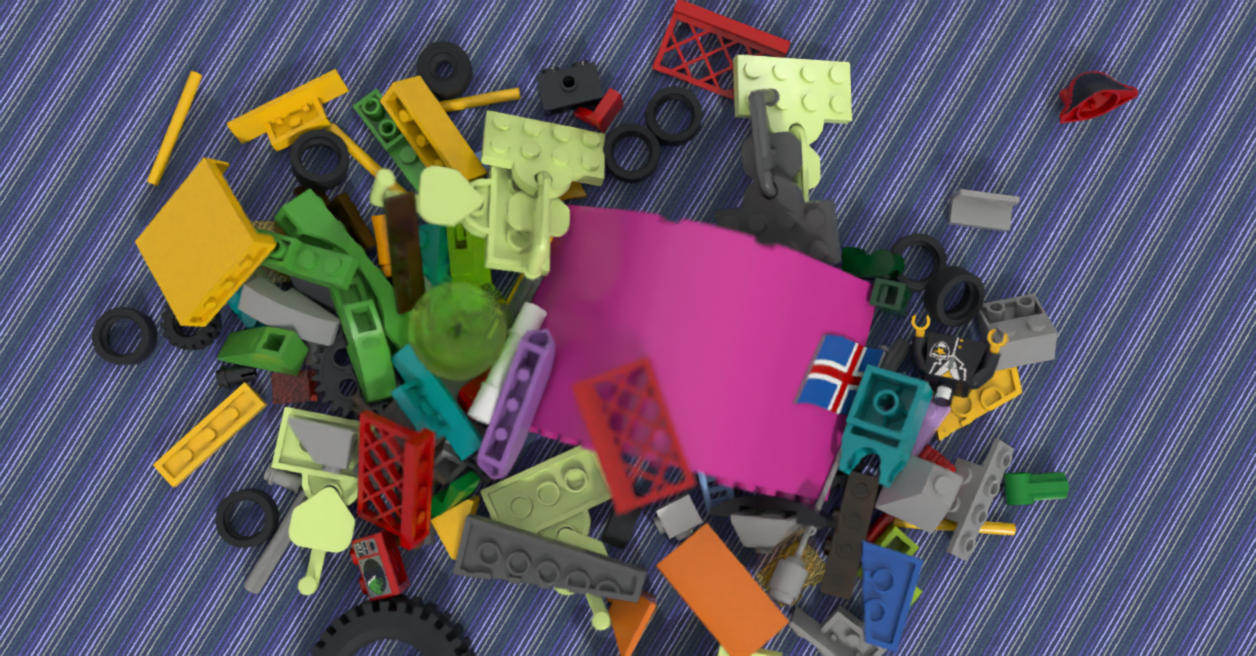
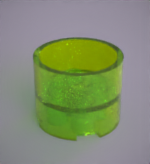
M456 274L445 277L433 284L412 310L408 323L410 347H412L417 358L426 367L425 369L436 376L449 380L474 378V376L483 373L495 364L502 354L510 326L508 305L500 291L481 277L470 274ZM457 322H462V327L467 329L461 335H457L456 329L451 327L455 326Z

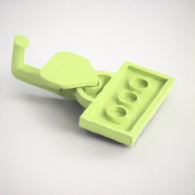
M736 55L733 58L735 118H751L748 97L752 91L774 88L779 92L780 98L778 103L772 107L766 106L769 133L787 131L798 137L801 144L803 164L792 180L801 189L804 201H809V190L819 183L821 177L819 155L809 145L818 139L823 131L824 123L848 124L852 121L850 62Z
M487 110L484 121L481 164L511 169L513 180L522 189V191L511 196L508 200L507 221L517 230L533 233L532 252L529 261L523 266V273L529 279H536L542 272L541 267L548 251L549 236H562L569 228L570 210L558 197L569 190L572 181L602 186L605 170V155L603 153L605 134Z
M489 165V179H478L470 183L456 169L440 166H430L424 169L420 176L419 195L415 194L417 213L425 221L432 224L454 226L461 222L463 227L471 234L486 239L484 267L523 273V266L529 261L532 252L533 233L517 230L507 221L508 200L511 196L522 191L513 180L511 169ZM380 169L377 172V177L370 194V202L375 206L384 207L383 199L404 193L387 190L395 182V177L390 170ZM550 236L548 251L541 267V276H547L550 268Z
M285 407L271 468L302 473V487L308 500L293 510L289 526V537L294 544L312 549L306 577H303L298 583V589L302 594L311 595L319 587L326 551L333 553L341 552L352 541L355 518L347 506L351 505L358 498V474L352 471V469L359 461L360 421ZM288 418H298L357 433L358 437L349 470L341 469L340 475L321 471L323 464L313 461L288 425ZM371 424V430L377 436L378 433L374 430L376 426ZM390 476L386 479L389 484L394 482Z
M579 445L480 491L492 520L608 556L604 544L588 536L592 523L589 509L612 499L595 451L580 448ZM555 588L558 593L563 595L574 594L567 589ZM589 593L585 594L594 614L592 625L597 630L607 629L612 622L603 598Z

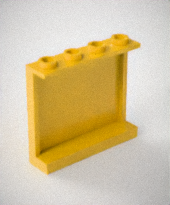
M205 157L197 164L191 174L179 186L177 191L135 241L179 324L183 326L205 327L277 246L272 235L256 233L224 179L223 174L229 168V163Z

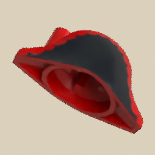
M1099 71L1084 72L1071 81L1069 88L1060 91L1059 97L1065 107L1059 114L1060 124L1101 116L1136 98L1138 90L1133 86L1117 82L1106 73Z

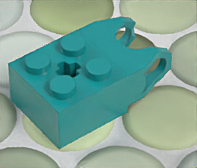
M867 364L846 419L847 425L842 436V456L839 470L849 475L863 457L869 454H877L881 459L879 483L883 487L890 488L895 477L908 463L934 392L928 383ZM892 404H895L891 410H885L887 406L892 407Z

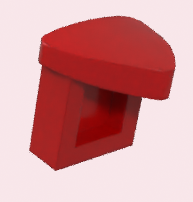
M609 88L594 111L578 107L574 115L600 133H605L624 105L621 94Z

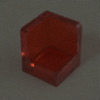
M299 371L297 376L273 373L271 375L273 404L317 401V393L315 394L314 391L316 389V382L311 381V377L315 376V371Z

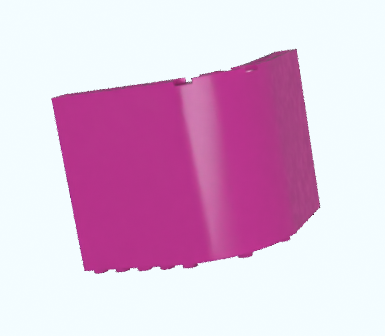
M566 205L570 210L569 228L564 235L553 238L550 244L549 272L547 276H544L530 302L547 312L539 329H549L555 342V354L548 381L528 432L538 434L540 429L539 435L557 440L558 435H560V442L578 446V442L581 441L580 448L595 451L571 384L587 380L648 357L691 471L715 476V483L734 487L735 482H737L736 487L755 492L756 486H758L757 492L771 496L776 495L790 500H795L796 497L798 501L814 505L815 499H818L841 446L848 414H837L813 404H795L793 401L822 335L842 336L866 347L875 307L869 305L874 284L777 244H760L754 242L755 237L684 219H681L680 223L662 218L661 215ZM642 366L632 370L625 384L643 392L649 380L645 367ZM625 373L613 378L621 382ZM609 380L594 384L598 397L608 403H612L620 385ZM650 385L647 394L656 398L652 385ZM623 387L615 406L633 414L641 395ZM645 397L637 416L655 424L661 412L659 404ZM601 403L606 416L609 407ZM613 409L608 420L610 430L624 435L631 417ZM662 417L658 426H661L668 430L665 420ZM635 419L627 438L646 445L653 427ZM657 429L649 448L667 456L673 444L671 436ZM613 436L615 444L618 448L621 439L616 436ZM625 441L620 452L640 457L643 449ZM674 448L671 458L679 461L678 455ZM648 451L644 456V459H648L647 466L661 470L665 459ZM668 461V464H667V466H666V468H665L664 471H667L668 465L675 466V467H679V468H682V467H681V466H678V465H676V464H674V463H672V462H670V461ZM830 488L824 501H828Z

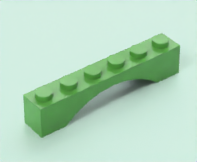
M311 188L282 206L274 217V221L287 236L296 238L303 244L353 256L360 261L353 278L360 277L368 300L373 299L390 357H393L409 342L413 341L417 344L430 333L423 319L416 315L413 310L403 314L396 312L394 288L387 281L383 271L372 263L363 247L352 239L346 232L343 223L336 220L327 209L323 199L316 196Z

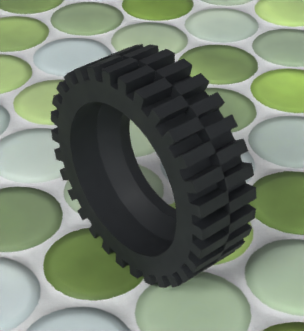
M397 594L393 598L386 597L372 601L369 599L358 606H354L324 630L320 635L321 639L314 644L310 652L313 656H354L358 650L367 644L379 640L392 639L412 645L424 656H476L475 652H470L469 647L472 643L469 637L463 638L461 634L463 627L459 622L454 625L449 620L452 616L445 610L441 614L436 610L437 604L430 602L428 605L421 603L423 598L414 596L409 600L403 594Z

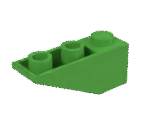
M265 326L230 332L217 359L297 376L309 349L294 331Z

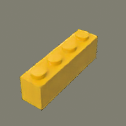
M421 76L392 83L380 102L425 167L440 166L456 169L469 183L483 179L488 172Z

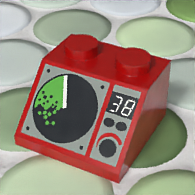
M384 529L351 541L353 546L350 548L351 559L354 565H359L362 574L359 577L360 587L364 595L368 594L370 601L400 594L411 585L399 547L395 542V534Z

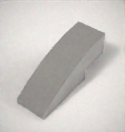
M262 276L243 285L238 309L270 327L294 331L300 339L326 346L334 344L341 320L296 289L291 288L284 292Z

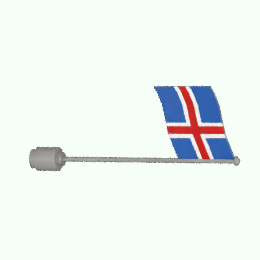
M822 335L793 403H808L833 413L849 414L867 364L880 368L885 354L890 352L889 347L881 345L878 349L867 348L842 336ZM842 443L815 505L820 510L840 464ZM807 525L794 557L787 556L786 560L779 559L768 584L770 589L768 597L788 606L792 605L793 600L798 599L808 575V571L803 568L805 563L800 558L814 526Z

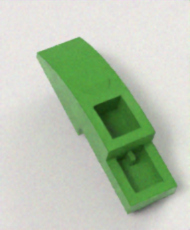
M376 88L357 102L353 108L419 193L420 176L426 167L380 102L383 96Z
M254 228L256 233L272 235L277 244L260 265L329 288L331 285L348 290L360 263L355 257L303 244L293 237Z
M360 277L352 279L348 290L330 285L328 290L338 317L341 320L340 322L348 341L346 349L366 403L371 404L393 398L391 392L397 387L392 361L373 299L368 300Z

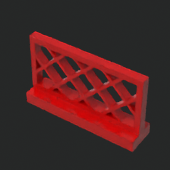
M677 0L652 69L734 101V88L728 91L721 89L716 80V77L730 70L733 72V63L727 48L740 44L745 46L748 55L751 56L753 55L750 49L760 52L754 56L768 55L784 58L791 42L684 0ZM677 20L688 24L694 36L677 43L673 34ZM694 27L703 30V32L697 34ZM709 33L716 35L721 47L705 54L699 38ZM670 38H672L674 45L667 48ZM722 38L732 42L725 45ZM696 40L702 56L686 62L679 47ZM677 49L683 63L682 65L673 69L660 65L665 53ZM724 51L730 66L713 73L707 57ZM704 59L710 75L700 80L693 78L688 66ZM685 68L687 75L677 71ZM713 79L715 86L706 83V81Z
M648 357L587 380L571 384L618 514L696 485ZM642 366L645 367L649 377L643 392L625 384L630 372ZM625 373L621 382L613 378ZM609 380L620 385L612 403H608L598 397L594 384ZM650 385H652L656 398L647 394ZM623 387L641 395L633 414L615 406ZM645 397L659 404L661 412L655 424L637 416ZM601 403L609 407L606 416ZM613 409L631 417L624 435L610 430L608 420ZM662 417L665 420L668 430L661 426H658ZM635 419L653 427L646 445L627 438ZM657 429L671 436L673 444L667 456L649 448ZM613 436H616L621 439L618 448L615 444ZM625 441L643 449L636 467L628 465L621 460L619 453ZM674 448L678 455L679 461L671 458ZM647 451L665 459L657 478L639 470ZM668 461L682 467L687 479L686 481L672 485L661 480ZM625 468L633 471L630 480L628 479ZM637 473L655 481L650 494L638 499L635 498L631 487ZM658 483L668 487L655 492Z
M364 410L360 413L357 516L401 537L400 546L411 551L430 533L435 432L427 428L415 432L371 411ZM371 424L377 427L382 438L377 439L371 430ZM394 435L406 440L404 451ZM386 441L395 456L390 458L380 443ZM371 448L381 461V464L376 465L370 455ZM396 460L399 461L404 469L403 477L393 464ZM385 467L394 481L393 483H388L380 471L381 468ZM370 474L373 476V478L375 479V481L381 489L377 491L375 490V488L369 480ZM395 486L398 487L402 494V503L392 489ZM384 493L392 508H387L379 494ZM369 500L372 501L380 514L368 509ZM396 511L401 519V524L396 522L391 513Z

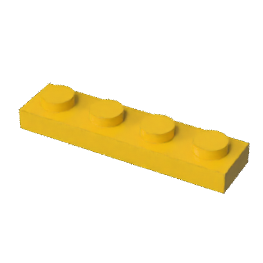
M244 382L157 460L153 466L172 487L179 486L268 404L248 382Z

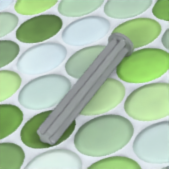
M303 488L244 583V588L251 593L258 594L291 542L289 526L293 510L308 500Z

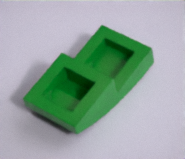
M471 471L452 482L449 487L435 494L431 501L430 519L443 514L468 498L476 489L481 479Z

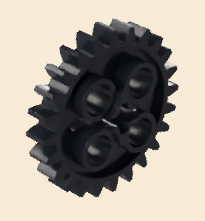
M340 325V335L335 337L334 344L331 346L319 344L324 350L323 353H313V356L320 360V362L310 365L311 369L319 371V374L311 377V381L321 383L314 390L315 394L325 392L326 395L321 403L325 404L332 401L331 412H335L340 407L343 409L342 418H345L351 411L354 412V418L358 421L360 416L351 408L355 402L351 397L342 395L339 390L340 385L344 381H352L357 386L356 395L366 403L365 398L362 396L357 376L352 372L354 370L352 363L347 366H339L334 361L335 354L340 351L347 352L348 341L343 327ZM392 364L396 387L398 388L405 384V382L402 381V376ZM392 398L367 405L373 411L376 410L380 415L383 412L382 406L386 405L388 407L392 402Z

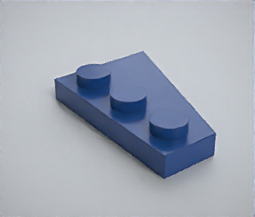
M861 540L863 640L868 644L897 652L924 560Z

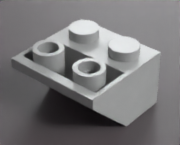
M1035 293L983 303L982 308L977 314L982 342L988 343L987 349H990L991 346L987 337L992 329H996L993 336V341L996 344L1003 341L1005 333L1009 337L1007 345L999 349L1001 356L996 371L1055 359L1058 332Z

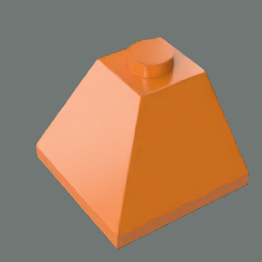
M643 589L638 602L612 598L606 599V601L610 602L608 611L620 656H631L657 606L655 596Z

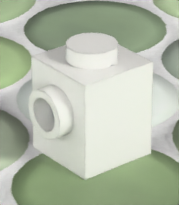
M688 493L655 508L658 516L654 517L653 520L660 534L662 535L666 532L669 539L676 537L677 540H681L693 533V527L702 523Z

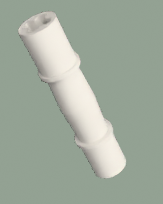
M524 302L512 328L508 330L509 337L496 357L486 382L481 383V388L467 415L489 425L519 342L527 331L539 330L547 315L546 311L532 303Z

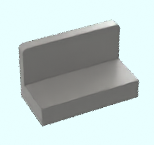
M959 189L950 196L947 224L1003 232L1010 231L1012 208L1019 204L1020 197Z

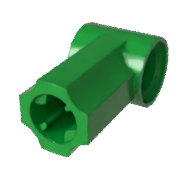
M1013 472L1004 473L1003 475L1006 505H1028L1040 500L1066 499L1069 492L1065 472L1039 474Z

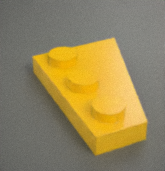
M1017 367L995 371L993 378L979 389L971 390L967 398L953 396L950 405L951 411L935 432L936 440H942L949 436L950 433L968 425L988 411H992L1020 395L1022 388Z

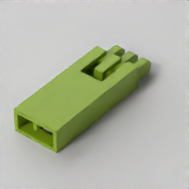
M461 222L454 226H446L454 309L479 311L494 308L491 270L484 267L486 239L471 234L463 227Z

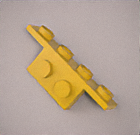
M334 69L227 122V126L241 144L267 132L271 145L278 152L292 145L300 135L311 130H322L330 126L331 123L322 104L349 90L337 70Z

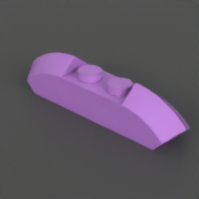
M549 329L527 331L519 342L477 456L478 466L491 479L505 478L515 463L527 437L554 360L555 342Z

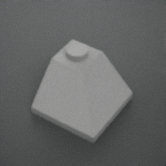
M288 418V425L313 461L323 464L321 471L340 475L341 469L349 470L358 437L357 433L298 418Z
M910 455L907 465L895 477L890 488L882 487L874 507L933 534L952 507L964 477Z
M751 507L731 514V522L743 546L755 548V552L761 554L773 553L774 549L785 545L805 526L796 524L797 512Z

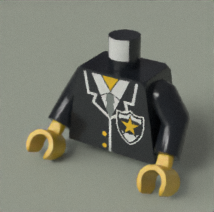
M916 314L912 317L911 322L916 329V333L912 335L911 360L917 375L925 379V382L935 391L933 402L936 405L949 407L953 396L967 398L971 390L979 389L993 378L1001 356L999 349L1007 345L1009 341L1007 333L1004 334L1003 341L996 344L993 341L996 329H992L987 337L991 346L990 349H987L988 343L929 331L928 336H926L925 330L930 326L929 316L927 315V324L924 327L916 326Z

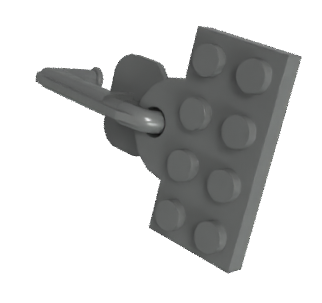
M774 88L754 90L748 97L753 136L748 137L743 142L741 149L744 171L754 181L747 187L743 196V207L718 209L715 211L716 225L719 228L755 237L754 242L760 244H777L825 264L838 263L841 261L835 200L804 201L801 189L792 180L803 164L800 141L791 132L769 133L766 106L772 107L778 103L780 98L779 92Z

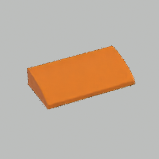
M705 523L656 565L658 570L729 656H751L789 623L788 619L708 523Z

